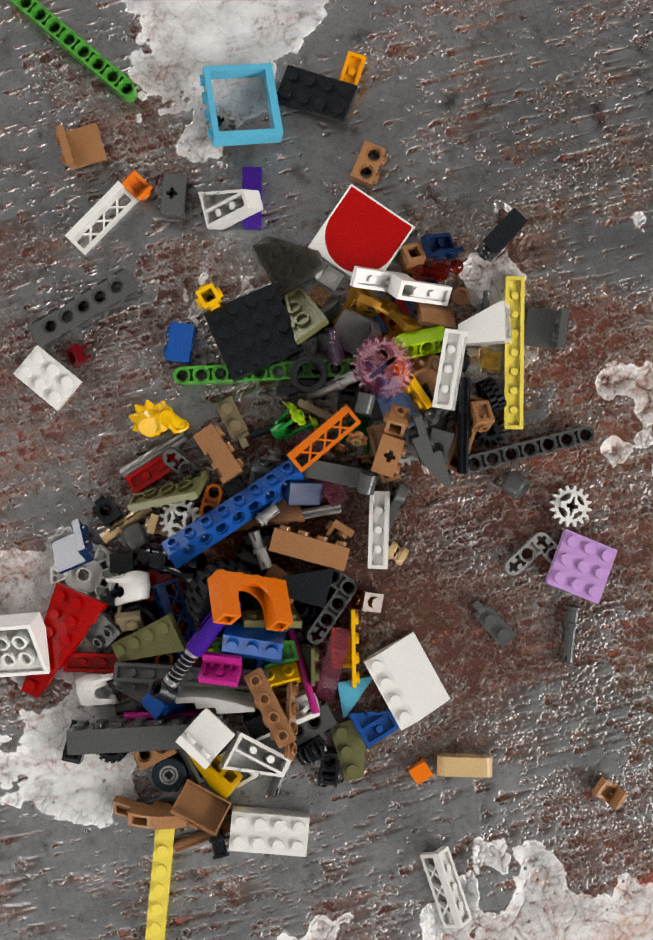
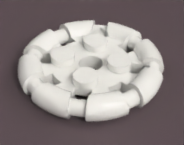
M91 541L94 548L92 551L95 552V560L63 574L57 572L54 561L53 566L50 567L51 585L55 588L56 583H60V581L65 579L69 587L87 595L95 591L96 597L94 598L101 600L106 595L105 589L109 588V591L115 590L114 586L116 582H108L107 586L101 585L103 578L106 579L119 575V573H110L111 552L105 546L94 544ZM106 561L108 568L103 570V565L100 563ZM82 569L87 570L89 573L86 580H82L79 577V572Z

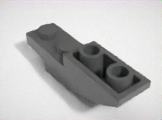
M419 413L411 415L417 434L410 436L415 451L432 475L447 488H451L453 476L451 470L446 468L445 463L448 460L445 452H441L438 447L432 449L434 442L432 436L427 435L426 428H429L426 418L422 417Z

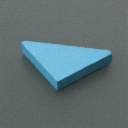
M371 675L360 677V683H356V688L351 687V679L337 681L343 718L347 717L372 681Z

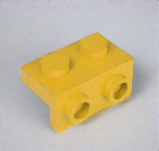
M297 662L265 669L269 671L268 681L272 689L286 686L288 682L292 681L302 682Z

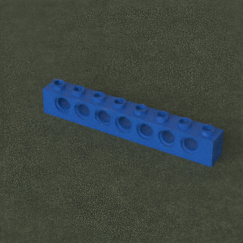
M289 459L160 543L175 568L178 569L257 516V512L261 513L271 503L276 504L284 499L282 495L289 482L305 481L303 474Z

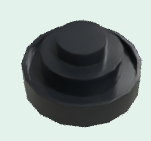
M301 601L295 603L294 606L302 619V625L308 626L312 624L317 618L318 606Z

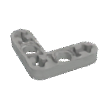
M536 532L505 561L504 570L509 575H518L540 554L551 564L552 559L549 557V552L552 549H557L558 545L546 533ZM538 536L545 537L543 541L546 543V545H549L550 543L552 544V546H549L545 550V552H543V549H545V547L542 544L537 545ZM525 548H529L532 551V556L529 559L522 557V551ZM518 555L519 559L525 563L522 565L519 562L516 565V571H509V563H516L518 559L515 557Z

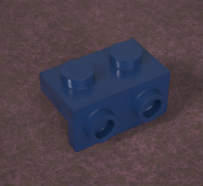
M450 233L426 234L421 237L427 259L440 261L447 258V260H452L459 257L458 254L464 251L463 247L454 248Z

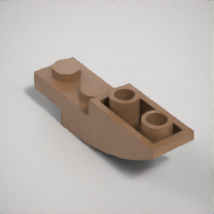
M115 796L113 800V814L128 818V825L159 830L187 826L186 821L169 813L173 805L167 802L155 800L153 805H148L144 802Z

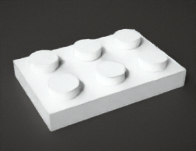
M39 345L32 350L13 373L57 411L61 409L83 382L48 352L39 347Z

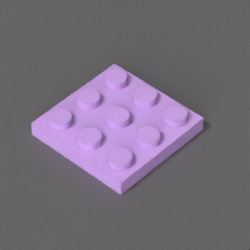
M564 529L544 583L599 604L618 550Z

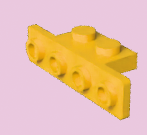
M349 609L350 629H331V668H350L351 687L356 688V683H360V673L356 672V664H359V652H356V644H359V633H355V625L359 623L358 613H355V609Z

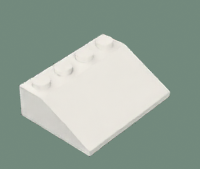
M40 612L0 615V677L49 674L50 663L47 633Z
M414 632L407 634L363 659L401 731L420 721L450 700Z

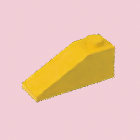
M188 754L209 786L225 800L238 787L243 775L238 771L219 768L218 766L222 760V757L219 755L213 759L212 763L205 770Z

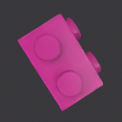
M205 651L202 655L203 663L198 675V682L238 687L243 670L241 656Z

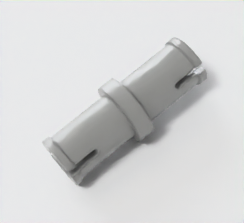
M260 529L248 533L254 548L252 551L257 556L260 569L265 570V568L272 567L273 565L267 553L268 547L263 542Z

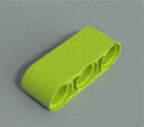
M435 326L399 334L394 340V345L404 359L439 353L442 350L445 327Z

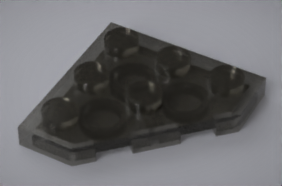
M267 236L253 245L279 296H283L328 268L319 250L272 236Z

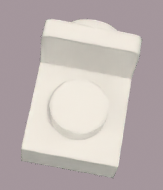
M326 261L323 265L319 264L314 272L316 274L315 281L333 292L336 291L345 277L344 274L329 266V263Z

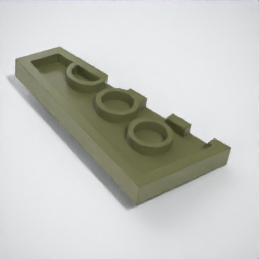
M207 470L201 471L200 476L194 478L191 475L184 477V481L174 484L173 481L166 483L159 490L154 487L134 494L127 507L130 512L143 511L151 507L158 508L166 504H177L180 501L195 500L199 498L209 477Z
M171 613L111 644V647L118 662L184 651L187 643Z

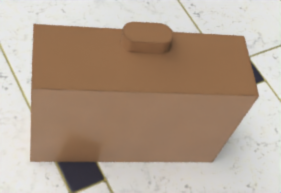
M187 779L169 813L186 821L187 826L195 830L199 828L214 837L217 835L232 803Z

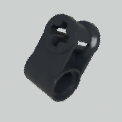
M360 382L352 383L343 390L339 389L337 412L343 403H348L351 406V410L354 411Z
M327 748V753L324 757H321L318 786L333 785L334 788H337L338 754L333 748ZM330 755L333 756L335 760L329 763L326 762L324 758Z

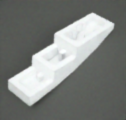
M178 686V694L175 699L176 704L195 703L196 709L215 708L217 714L255 712L256 710L253 695L227 688Z

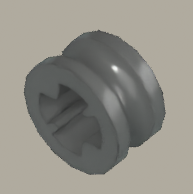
M268 450L269 456L266 457L267 460L283 462L282 456L285 453Z

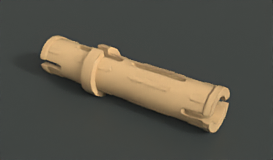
M151 507L143 511H132L118 522L114 521L112 526L99 535L107 544L119 534L122 535L123 528L138 522L154 510Z

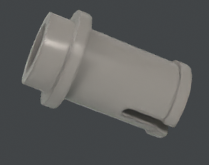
M271 503L261 513L257 512V516L254 518L261 527L263 525L266 526L267 522L279 514L280 511L274 503Z

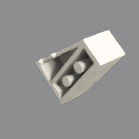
M236 189L198 192L207 229L224 230L264 209L258 190Z

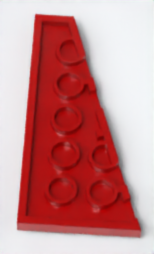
M56 583L44 619L50 673L26 675L21 691L36 698L41 697L54 680L53 677L65 665L64 662L73 654L87 635L89 628L98 620L100 613L109 604L63 583Z

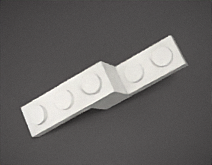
M354 266L350 281L352 287L388 292L396 299L442 306L448 305L452 287L449 285L416 281L405 273Z

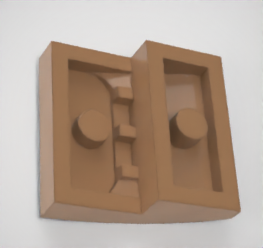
M412 301L413 312L417 313L419 325L427 327L444 326L448 329H456L455 318L449 304L442 306Z

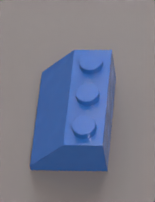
M234 622L232 625L225 626L221 651L223 654H235L241 656V658L281 664L286 630L280 632L266 630V628H243L242 623Z

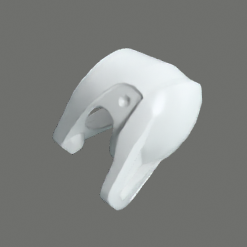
M135 570L106 578V582H116L118 587H123L124 589L123 596L114 599L115 606L148 599L151 588L150 574Z
M114 673L86 674L79 677L75 681V687L80 704L83 706L117 703L116 695L108 696L101 691L102 687L108 685L107 680L113 679Z

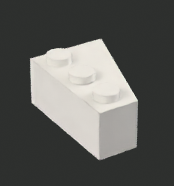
M236 731L218 767L225 770L284 778L291 761L284 758V754L242 732Z

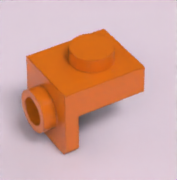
M134 169L121 182L138 201L146 200L152 194L151 189L153 187Z

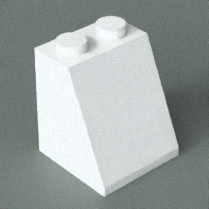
M499 301L458 324V329L456 330L468 333L466 347L512 343L510 305L507 302Z

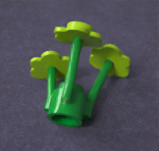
M283 401L282 403L288 408L273 422L274 426L270 428V431L278 441L282 438L286 440L290 436L311 427L314 430L318 429L320 421L316 417L312 418L311 414H309L311 423L305 425V415L300 409H297L295 403L290 401L285 403ZM290 412L291 419L285 423L282 420ZM293 422H297L299 426H302L288 432L290 431L289 425Z

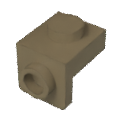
M122 605L118 606L114 618L116 625H119L122 632L139 630L145 627V621L140 610L125 612Z

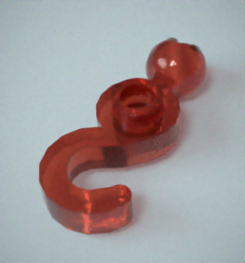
M459 259L452 260L449 265L440 261L433 263L431 267L423 264L417 265L412 270L411 278L416 281L427 282L426 279L419 276V274H424L433 280L444 281L450 272L453 274L461 273L464 265Z

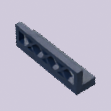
M179 578L151 585L160 617L162 618L172 613L174 618H178L176 621L178 625L181 620L186 622L188 629L182 635L185 641L186 639L190 640L195 633V629L186 609L187 606ZM174 583L176 588L174 596L167 594L165 585ZM174 602L181 604L182 610L180 615L175 614L172 610ZM184 651L172 653L174 660L181 659V654H185Z

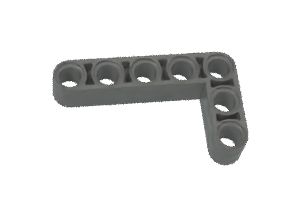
M359 392L354 414L368 419L383 421V414L377 399H375L376 396ZM449 415L441 416L438 423L432 426L446 429Z

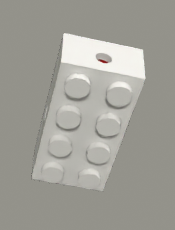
M233 805L228 851L306 857L310 813L309 811Z

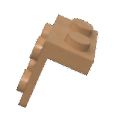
M92 123L69 131L63 125L55 127L57 134L54 135L57 145H61L62 148L60 153L61 160L71 170L106 160L107 156L97 124Z

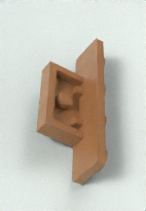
M258 668L245 675L244 679L253 695L254 705L260 710L263 716V723L269 728L278 748L281 749L296 741L297 737L263 669Z
M297 681L287 683V700L278 701L295 735H297L296 715H298L299 707L296 700L299 694V684ZM270 732V740L275 741ZM295 741L284 747V758L293 761L294 755L297 754Z

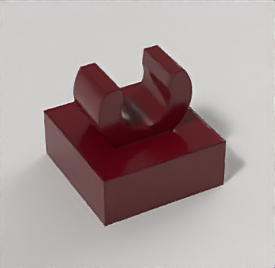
M77 343L71 345L66 351L73 369L80 367L91 358V355L85 356L82 351L87 349L86 345L80 347Z

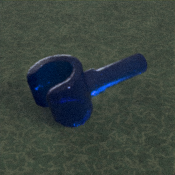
M254 659L253 666H246L243 669L256 670L262 668L264 670L265 661Z

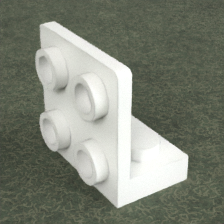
M205 708L175 742L206 770L213 759L232 740L235 733L208 708Z

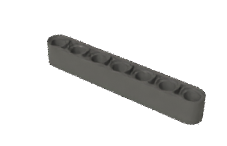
M583 426L469 456V460L474 458L477 461V467L471 469L468 466V472H477L592 442L595 432L591 427ZM582 430H585L588 433V438L586 440H583L580 437V433ZM563 435L569 437L568 445L562 443L561 438ZM545 439L551 442V448L549 450H546L543 447V441ZM526 444L531 445L533 448L530 455L524 451ZM507 449L514 451V457L511 460L505 455ZM490 453L496 457L494 464H489L487 461V456Z

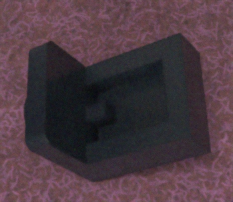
M120 587L109 591V588H106V595L103 596L104 601L109 604L107 607L111 606L112 611L115 612L118 606H115L114 599L116 597L121 598L124 594V589ZM132 602V603H127V604H123L122 606H123V608H126V607L131 606V605H133V604H135V603H134V602Z

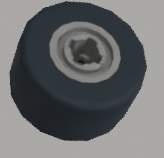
M175 754L156 763L152 770L153 783L158 789L165 792H173L181 788L188 775V769L182 757Z

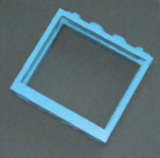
M272 63L203 66L202 74H199L200 86H203L204 92H202V103L206 104L207 108L204 111L205 121H209L207 135L212 140V147L281 143L283 128ZM262 77L271 129L219 131L211 80Z

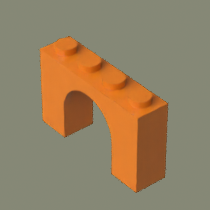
M217 569L207 579L213 623L232 625L241 617L239 591H244L253 595L259 601L263 610L266 630L283 632L293 624L286 580L277 579L276 577L269 578L260 575L244 574L243 572H231L225 569Z

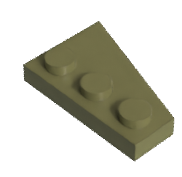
M350 719L337 722V725L330 729L345 782L364 777L365 745Z

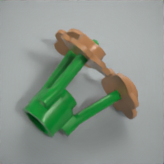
M357 416L362 423L353 432L345 436L341 443H337L334 446V450L338 454H350V449L345 446L346 441L355 446H364L365 455L357 456L356 460L361 461V464H372L375 457L369 455V436L366 427H369L367 426L369 420L364 416ZM353 419V422H349L348 427L352 426L356 421Z

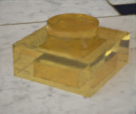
M484 349L480 369L499 372L503 352Z

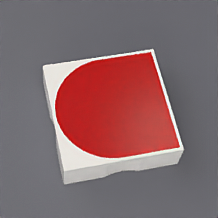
M351 184L309 244L308 252L322 262H328L329 266L342 272L351 281L354 266L387 270L394 257L399 254L401 247L406 244L414 232L415 226Z

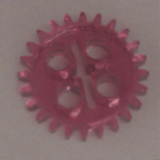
M379 334L375 339L371 336L368 341L365 340L361 343L362 346L356 349L358 352L353 355L356 360L351 364L357 367L352 372L358 373L354 378L355 380H361L358 386H366L364 392L370 389L372 390L371 395L378 393V397L381 398L385 394L388 399L391 393L396 397L398 392L402 394L405 388L410 386L408 381L411 382L414 379L410 374L416 371L411 368L415 361L409 360L413 356V354L406 353L409 347H401L403 341L397 344L395 343L396 337L389 340L388 335H385L382 340ZM381 350H385L388 357L383 356ZM392 357H396V360L382 369L377 375L371 377V374L380 366L384 365ZM367 361L373 364V368L367 365ZM393 365L398 366L400 372H396ZM379 377H383L386 383H382Z

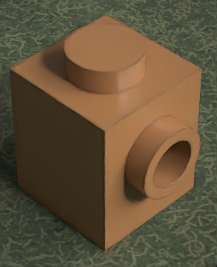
M420 242L403 245L397 260L403 273L406 274L421 270L426 260V255Z

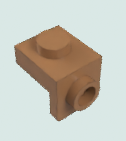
M603 776L592 790L595 796L604 800L616 810L620 808L628 795L619 786Z

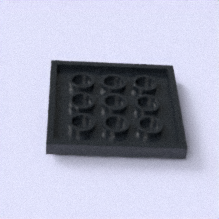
M274 283L223 304L212 312L209 310L203 313L233 382L304 352L302 344L297 345L295 342L291 320Z

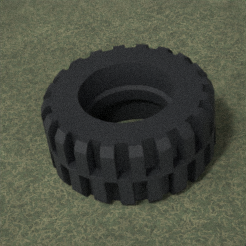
M222 560L216 561L213 565L208 564L205 566L206 568L203 571H198L196 578H192L190 581L191 586L186 591L185 604L189 615L198 627L211 611L207 579L217 569L253 575L242 563L238 561L233 562V560H225V562ZM239 591L241 611L261 609L259 601L253 595ZM225 626L222 628V630L219 632L216 638H219L220 636L223 638Z

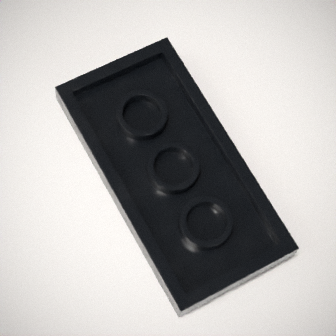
M287 65L277 91L278 104L345 124L359 88L354 84Z

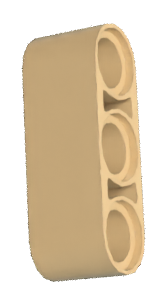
M437 754V775L492 777L493 756Z

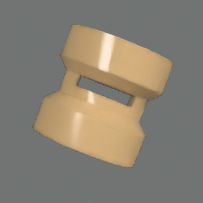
M392 540L389 545L388 560L392 559L395 561V564L401 566L409 553V549L398 546V543Z

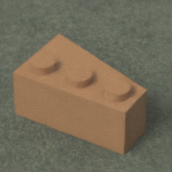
M211 423L193 435V438L210 461L213 469L220 476L221 482L227 484L244 473L243 467L246 465L240 457H235L233 454L235 449L229 441L225 442L222 437L224 432L219 425L214 426Z

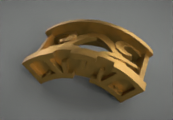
M351 286L349 289L350 294L337 318L333 320V325L335 326L343 309H349L364 317H374L381 312L384 313L385 325L389 332L382 333L379 342L375 343L372 349L381 356L385 363L391 364L401 355L397 348L393 352L388 345H391L393 349L395 347L394 339L399 334L421 330L422 327L410 314L406 313L404 315L397 309L398 305L386 297L382 300L374 296V291ZM357 301L356 309H351L354 302ZM369 306L375 308V311L368 312L370 310ZM392 319L396 324L391 325L390 320Z

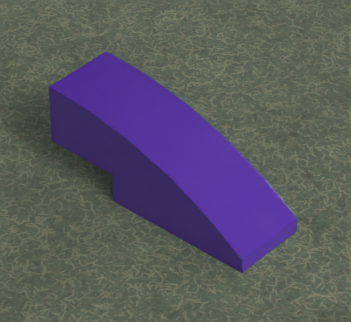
M242 167V189L258 190L262 201V167ZM262 210L242 220L243 230H262Z

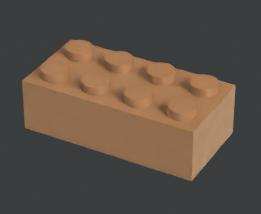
M281 524L279 527L274 528L268 551L341 571L345 570L350 552L347 542L336 539L334 543L328 541L329 537L317 534V538L309 536L310 532L299 529L298 532L291 531L292 527Z

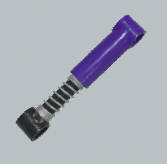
M210 611L185 645L186 649L184 650L185 654H181L182 658L178 659L175 667L171 668L172 671H169V674H166L164 678L156 679L152 683L150 688V696L167 704L172 703L176 699L178 694L177 686L180 680L183 679V676L186 675V671H189V667H192L195 659L202 657L225 626V624L213 623L212 611Z

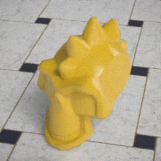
M146 400L144 406L134 404L136 413L128 416L134 423L132 430L146 437L159 436L168 428L173 433H182L189 428L190 424L187 420L174 413L173 409L166 405L165 400L157 404Z

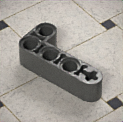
M304 455L302 467L308 462L309 455ZM320 457L302 473L303 476L356 487L357 492L365 495H374L378 473L371 471L372 467L356 464L352 466V463Z
M334 570L337 579L331 582L330 585L334 592L306 632V639L311 644H320L357 590L356 582L340 570ZM345 582H349L352 585L350 593H346L343 590ZM334 598H339L342 602L339 609H335L332 606ZM323 614H328L331 617V622L328 625H324L321 622ZM316 624L326 629L325 631H319V639L311 640L312 635L310 633L316 632L319 628L315 626Z

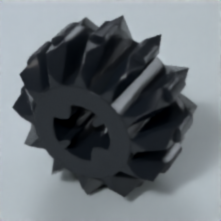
M495 417V422L491 426L493 435L487 436V431H476L479 435L475 436L474 439L481 438L479 445L482 446L486 441V446L489 448L491 447V441L494 446L498 445L497 439L503 441L504 438L499 434L506 433V430H500L504 423L497 424L499 417Z
M320 735L313 737L297 746L296 759L302 766L314 763L327 753L326 743Z

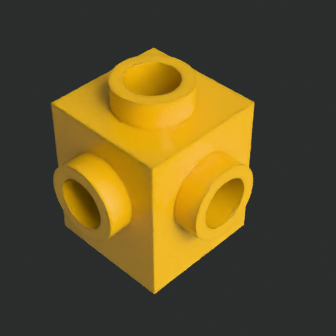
M206 283L195 292L198 296L195 299L200 309L204 308L206 312L209 310L212 312L223 304L221 298L224 295L219 286L215 288L212 283ZM208 297H214L213 300L207 302Z

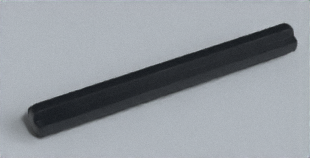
M461 377L459 383L458 474H468L470 378Z

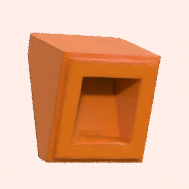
M424 758L407 767L417 785L433 776Z

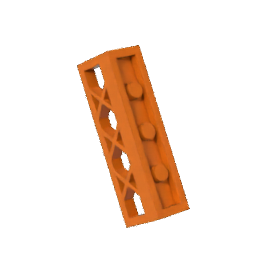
M346 404L291 450L287 456L303 473L362 422ZM349 415L356 421L350 427H342V421ZM333 428L339 429L338 437L335 440L327 439L328 432ZM324 441L321 452H312V446L315 443ZM303 453L309 454L308 462L302 467L296 459Z

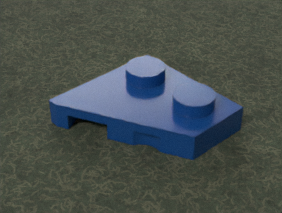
M391 711L351 713L348 715L366 748L371 747L399 729Z

